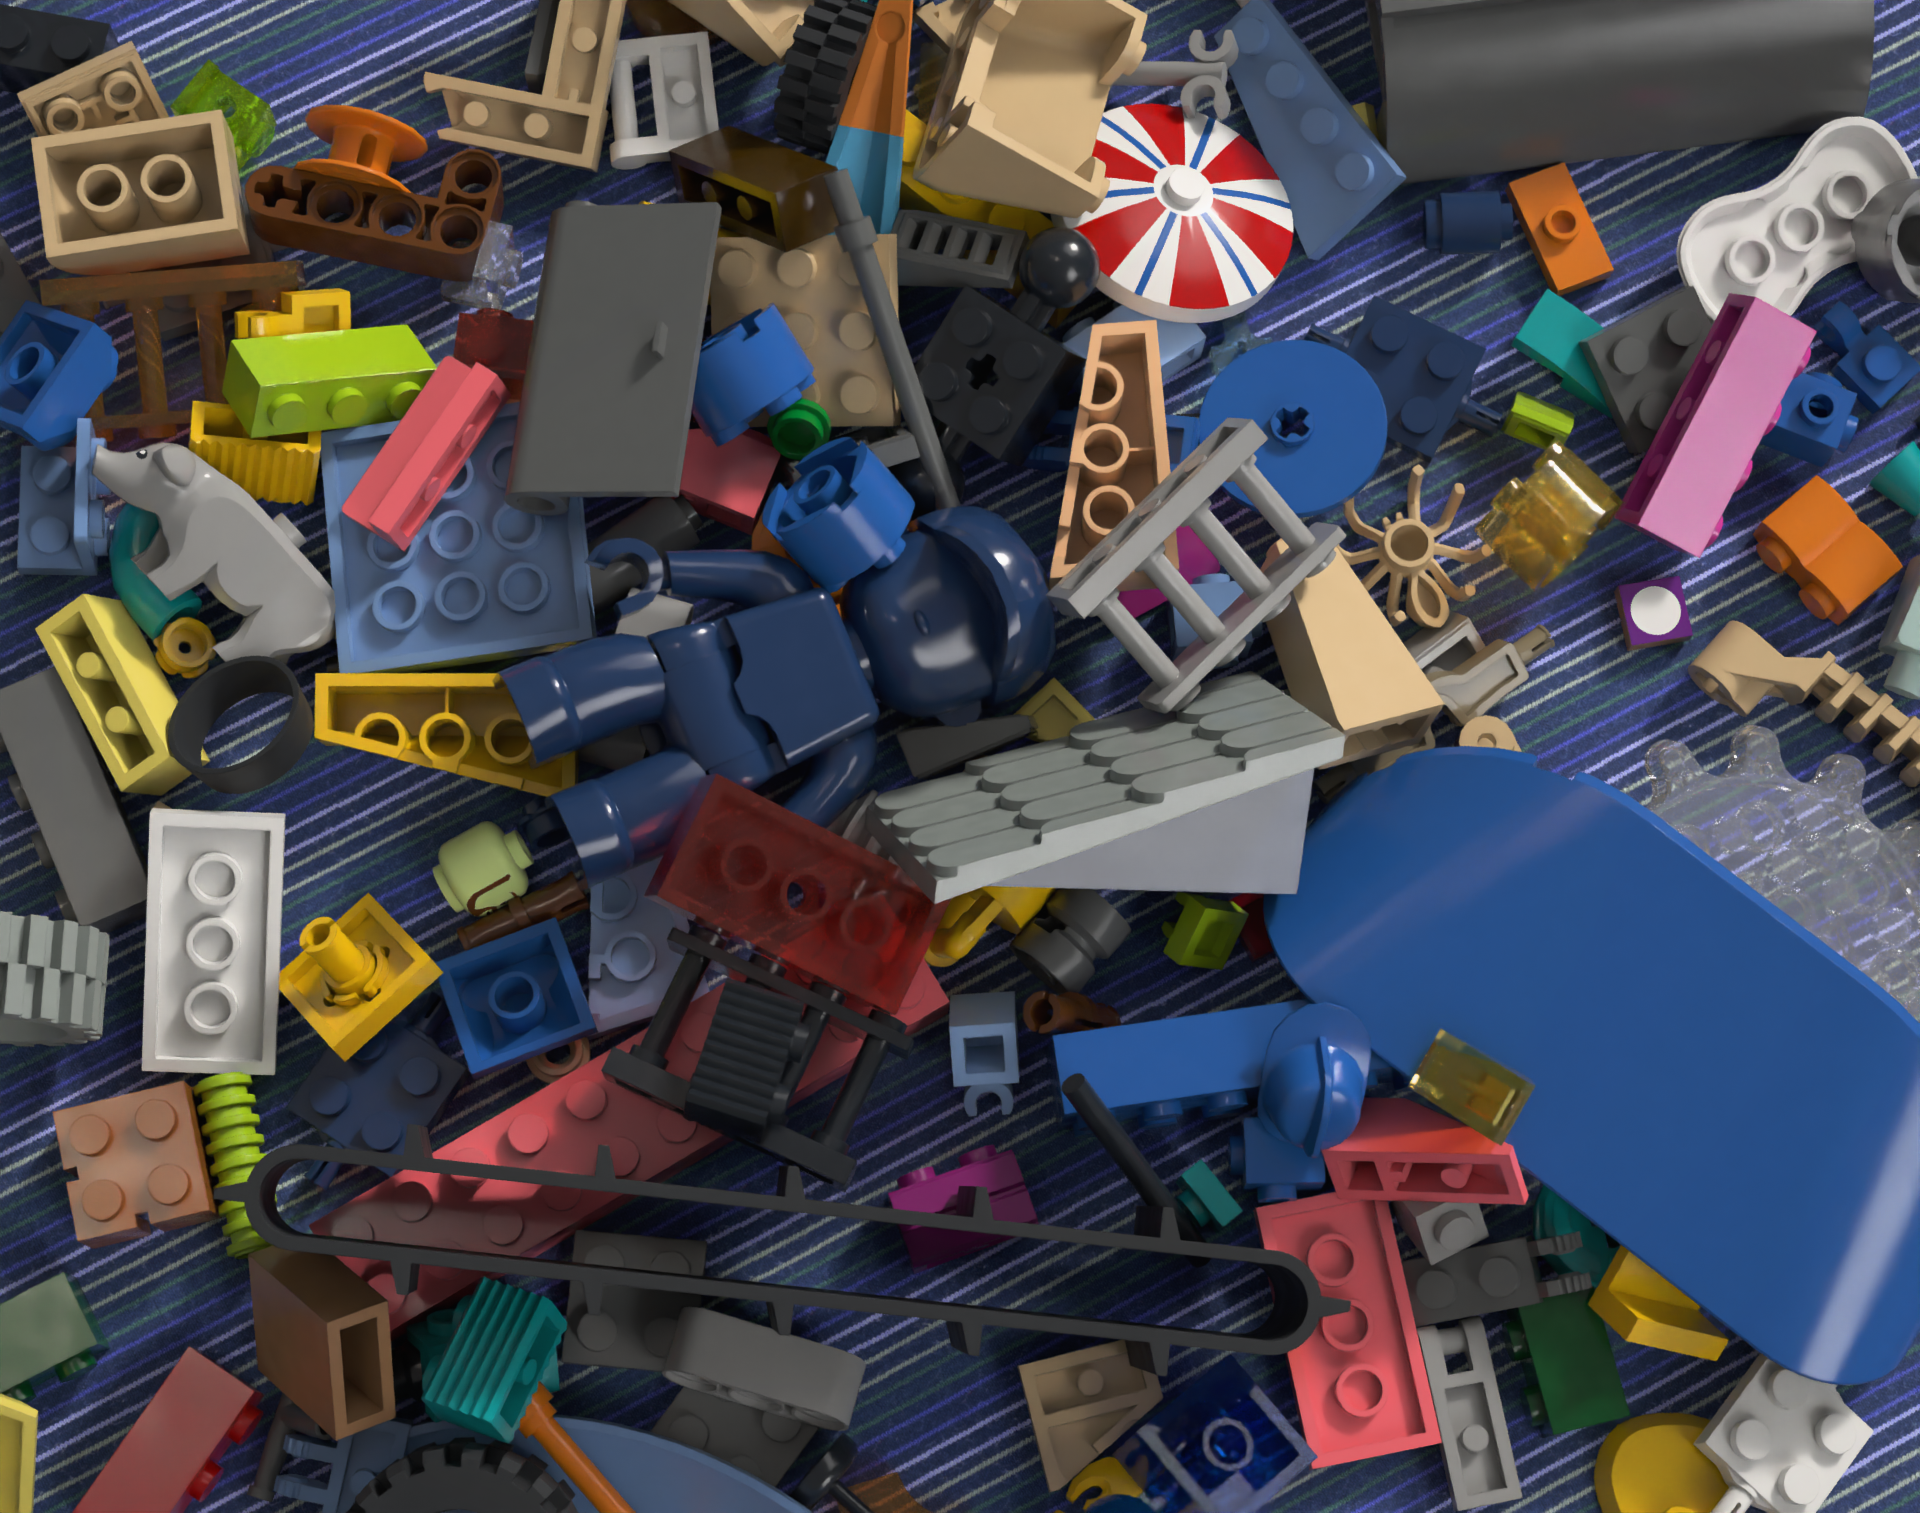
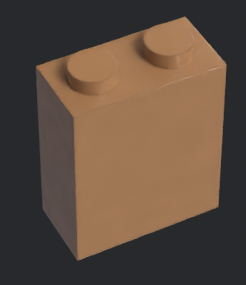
M274 1245L248 1254L258 1370L336 1441L396 1418L388 1300L334 1255L291 1251Z

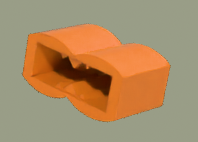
M1817 475L1767 516L1753 533L1758 541L1756 550L1763 562L1777 573L1785 571L1796 580L1801 588L1799 591L1800 599L1813 615L1820 619L1828 617L1838 626L1894 579L1903 568V565L1888 545L1872 529L1858 519L1852 508L1833 487Z

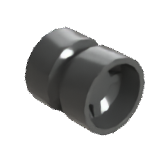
M1058 888L1045 903L1048 914L1045 919L1032 918L1026 927L1010 942L1009 946L1022 964L1059 995L1066 992L1079 993L1095 975L1093 961L1096 958L1109 959L1130 935L1131 928L1118 911L1093 889Z

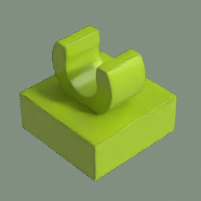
M1178 892L1175 899L1184 906V909L1177 923L1164 921L1161 927L1165 936L1169 938L1163 952L1179 965L1223 970L1249 914L1231 901Z

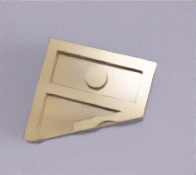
M1118 1340L1017 1367L1049 1493L1060 1490L1163 1399L1158 1376L1130 1366L1125 1340Z

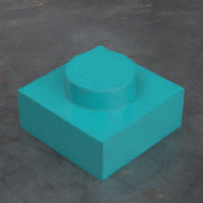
M1202 1159L1185 1171L1175 1182L1183 1191L1176 1197L1178 1203L1199 1228L1208 1223L1217 1234L1243 1211Z

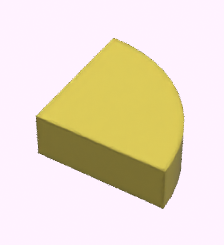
M1055 678L1050 680L1014 714L1034 716L1038 729H1036V733L1026 738L1040 743L1069 736L1071 728L1075 725L1095 720Z

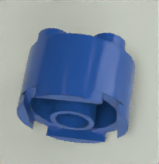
M774 303L769 304L763 311L759 308L702 342L703 346H701L691 414L705 436H711L718 447L746 431L750 427L748 422L764 412L763 407L769 416H773L798 401L803 396L801 392L816 382L812 374L814 371L813 365Z
M842 437L828 442L804 457L794 466L801 476L788 490L779 482L765 504L762 514L764 526L808 576L829 593L838 591L851 578L864 572L872 565L880 569L892 564L905 549L906 543L901 535L906 529L915 507V502L911 495L874 452L862 441L858 445L852 437Z

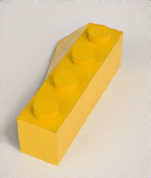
M315 673L314 738L325 746H346L546 797L578 784L579 750L536 769H530L528 760L532 757V749L527 733L507 688L495 689L492 680L497 673Z

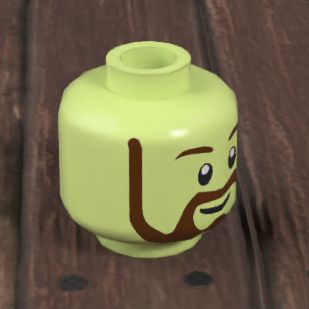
M484 821L445 842L440 847L438 853L440 864L433 867L432 870L441 892L455 912L458 913L465 909L476 917H484L508 904L507 901L518 895L521 897L526 893L528 877L525 868L534 864V860L517 830L505 834L493 822Z

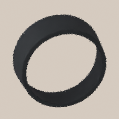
M267 656L240 657L211 669L195 681L184 693L170 719L168 729L169 747L175 759L210 788L227 794L248 793L275 782L297 763L309 744L313 730V715L293 672L284 663ZM277 692L293 697L291 711L285 725L263 750L251 758L224 768L202 767L201 752L205 737L215 721L226 710L239 701L260 693Z

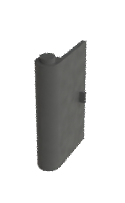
M574 200L567 202L565 207L552 211L504 496L506 504L525 513L553 516L567 512L570 497H679L722 207L717 202L596 205L587 201Z

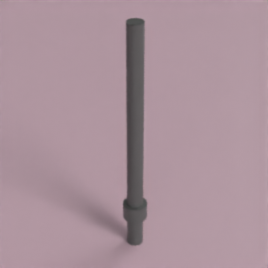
M847 168L826 174L823 178L839 225L834 227V231L841 252H848L908 430L914 435L920 454L918 460L934 486L936 510L961 506L873 243L878 241L871 217L870 215L863 216Z

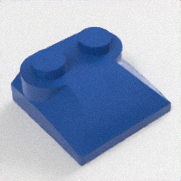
M26 300L0 337V427L23 436L42 451L61 447L71 442L77 435V419L85 417L100 393L104 392L116 377L119 357L116 348L112 346V337L91 321Z
M556 917L436 962V965L444 972L438 977L473 1079L480 1078L598 1032Z

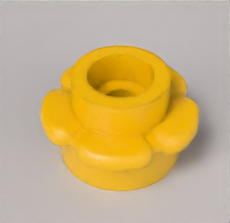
M179 617L172 623L167 622L163 627V633L153 641L158 650L155 654V659L160 668L170 675L180 673L182 677L187 679L196 678L204 674L208 669L209 660H213L216 656V651L212 648L216 645V641L209 628L201 621L192 617ZM187 643L190 646V652L182 653L179 650V644Z

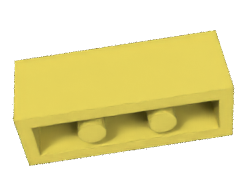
M83 593L35 628L121 792L162 796L192 775L189 770L175 759L168 742L169 723L178 700L156 662L137 623L132 619L121 600ZM203 746L201 752L202 767L210 762Z

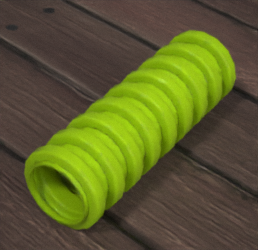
M230 1072L211 1076L199 1081L193 1087L194 1097L202 1098L203 1103L197 1107L198 1116L206 1118L207 1124L201 1127L203 1137L210 1138L211 1144L205 1147L208 1157H214L215 1164L209 1167L212 1177H218L219 1184L214 1186V1190L223 1186L247 1182L255 1165L267 1155L260 1153L259 1147L265 1143L263 1134L256 1133L255 1127L260 1125L259 1115L251 1112V1107L256 1105L255 1095L247 1093V1088L252 1085L251 1076L243 1074V1072ZM223 1200V1204L218 1206L219 1216L226 1217L228 1224L222 1227L223 1236L231 1237L232 1242L231 1245L226 1247L228 1257L246 1259L250 1253L273 1246L260 1237L252 1227L246 1214L244 1202Z

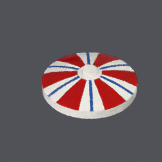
M1134 104L1103 113L1091 157H1096L1105 162L1106 171L1104 177L1110 180L1106 197L1094 213L1085 211L1078 218L1051 214L1054 227H1067L1077 230L1085 235L1094 245L1100 261V274L1095 287L1129 309L1157 319L1179 323H1206L1226 319L1247 310L1257 303L1269 291L1288 259L1293 240V217L1287 193L1279 177L1264 156L1251 143L1228 126L1199 112H1196L1195 118H1187L1182 107L1165 104Z

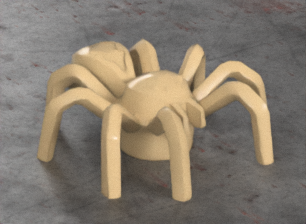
M1419 464L1412 468L1408 482V519H1404L1401 512L1396 513V522L1391 524L1390 520L1385 517L1382 519V526L1385 532H1382L1364 524L1359 519L1354 510L1353 497L1343 504V513L1356 533L1377 542L1378 547L1354 553L1345 551L1339 544L1336 547L1349 565L1374 559L1380 560L1360 581L1367 592L1387 572L1391 573L1386 610L1389 621L1394 627L1400 625L1407 618L1405 613L1399 610V599L1404 577L1408 579L1405 599L1407 614L1419 626L1437 629L1446 622L1450 609L1443 591L1426 574L1425 570L1429 569L1445 593L1457 601L1463 602L1475 595V586L1467 585L1461 589L1457 587L1433 558L1434 555L1475 564L1490 556L1492 550L1488 544L1470 551L1435 543L1434 537L1447 531L1464 497L1465 489L1463 484H1454L1440 519L1435 524L1427 527L1421 522L1420 487L1425 470Z

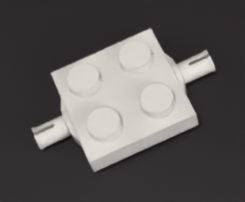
M1760 1353L1693 1444L1718 1467L1725 1483L1729 1487L1710 1513H1745L1750 1505L1764 1510L1766 1513H1816L1874 1431L1844 1404L1840 1394L1836 1391L1837 1385L1800 1376Z

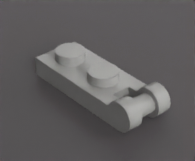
M1480 1316L1459 1319L1458 1326L1437 1330L1434 1324L1417 1327V1334L1442 1443L1439 1446L1454 1512L1523 1498L1488 1341ZM1464 1352L1469 1371L1448 1375L1444 1356Z

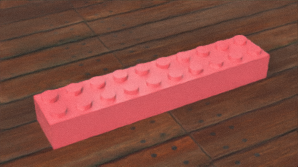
M884 891L879 892L768 957V959L787 969L784 976L786 980L808 989L811 981L831 987L847 997L844 1007L868 1017L871 1009H875L897 1018L907 1025L904 1032L906 1036H911L947 1015L949 1011L950 1001ZM725 983L690 1003L664 1056L669 1061L665 1071L688 1082L690 1081L692 1074L695 1073ZM827 1024L788 1108L847 1074L864 1040ZM648 1028L615 1047L629 1054L633 1044L640 1046ZM610 1049L433 1152L432 1155L433 1159L595 1176L598 1146L607 1145L610 1148L616 1179L662 1183L730 1143L733 1139L697 1122L688 1121L680 1114L605 1080L601 1070L610 1054ZM402 1170L311 1223L309 1227L313 1234L534 1258L572 1236L576 1230L584 1229L640 1195ZM334 1255L388 1300L391 1342L407 1333L406 1327L408 1325L427 1321L426 1318L430 1313L448 1309L458 1303L465 1295H472L481 1277L485 1276L495 1281L506 1275V1273L420 1264L417 1290L409 1295H400L396 1293L390 1261Z

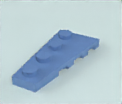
M1250 0L1214 37L1218 47H1220L1223 43L1225 30H1232L1239 52L1234 64L1228 68L1265 158L1274 169L1287 193L1293 224L1306 255L1309 259L1319 261L1407 177L1271 1Z

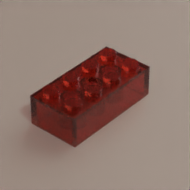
M718 774L701 777L644 894V897L812 981L835 989L848 999L870 1010L875 1009L891 1015L897 1014L951 899L934 904L901 867ZM791 882L798 884L803 891V900L795 908H791L787 900V890Z

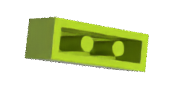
M407 324L231 340L222 393L250 438L359 427L402 420L437 367Z

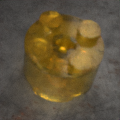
M1559 440L1549 446L1532 466L1535 472L1524 483L1515 477L1499 491L1490 502L1493 509L1474 529L1480 536V540L1484 544H1488L1491 550L1534 592L1539 587L1544 588L1566 570L1589 547L1586 543L1597 531L1594 525L1603 532L1625 503L1571 449H1567Z

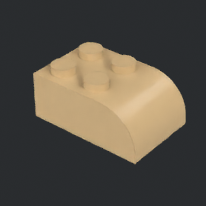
M221 109L31 138L46 258L55 268L80 275H116L250 254L234 137Z

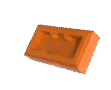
M1565 162L1508 183L1505 192L1552 292L1562 296L1611 276L1614 268Z

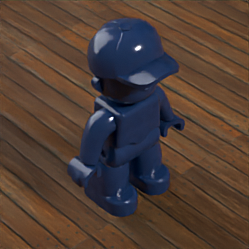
M957 506L932 511L908 523L901 535L906 543L905 549L892 564L880 569L872 565L864 572L851 578L843 586L839 599L840 616L833 597L827 590L819 587L814 588L808 574L790 559L767 551L741 549L664 551L663 558H660L655 549L643 540L629 537L606 540L595 547L584 563L604 571L612 563L627 562L638 569L643 580L642 590L639 593L614 605L613 609L618 621L637 614L649 606L658 592L666 590L668 596L695 597L735 603L746 610L711 622L690 624L658 631L646 637L619 633L592 638L561 649L548 656L535 657L502 670L492 680L496 690L504 687L507 688L520 715L532 749V757L528 760L531 770L561 759L572 752L609 738L616 733L638 726L642 741L650 756L597 779L586 780L554 793L544 800L547 809L556 807L577 852L584 873V879L577 882L580 891L680 848L704 832L718 812L731 806L774 775L809 758L810 762L806 774L783 805L765 823L766 832L763 834L752 831L736 833L712 843L717 857L736 849L745 848L756 853L762 864V876L757 885L752 888H737L729 908L743 911L758 908L771 900L785 880L787 870L785 858L788 856L794 859L845 812L865 790L875 770L878 742L872 726L879 718V708L873 693L881 703L895 711L915 717H934L942 726L959 727L975 722L981 713V708L988 709L1015 699L1027 691L1046 672L1056 651V632L1053 603L1046 596L1051 589L1046 572L1037 557L1001 515L978 506Z

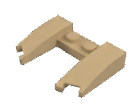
M560 0L542 95L425 72L423 82L426 92L442 91L452 125L451 128L437 130L439 138L514 156L598 172L609 114L606 110L627 0Z

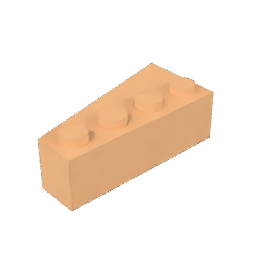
M1157 320L1092 324L1049 579L1050 589L1066 576L1171 473ZM1175 530L1162 542L1166 547L1163 554L1179 572ZM1143 570L1140 572L1133 571L1116 587L1119 591L1158 589Z

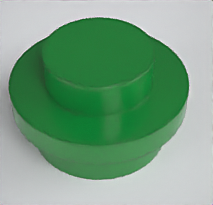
M800 398L781 412L769 416L767 431L773 446L780 454L790 459L802 460L808 454L828 442L831 433V421L826 411L820 405Z

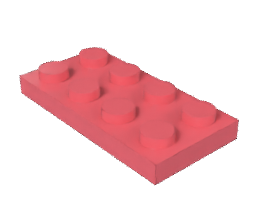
M1336 1192L1255 1208L1253 1211L1262 1249L1281 1251L1301 1260L1315 1276L1321 1296L1351 1301L1349 1312L1319 1318L1318 1324L1311 1336L1296 1349L1284 1353L1309 1470L1442 1443L1388 1201L1338 1199ZM1268 1277L1269 1285H1270V1290H1271V1294H1272V1299H1273V1304H1274V1301H1275V1292H1274V1288H1273L1272 1282H1271L1270 1278Z

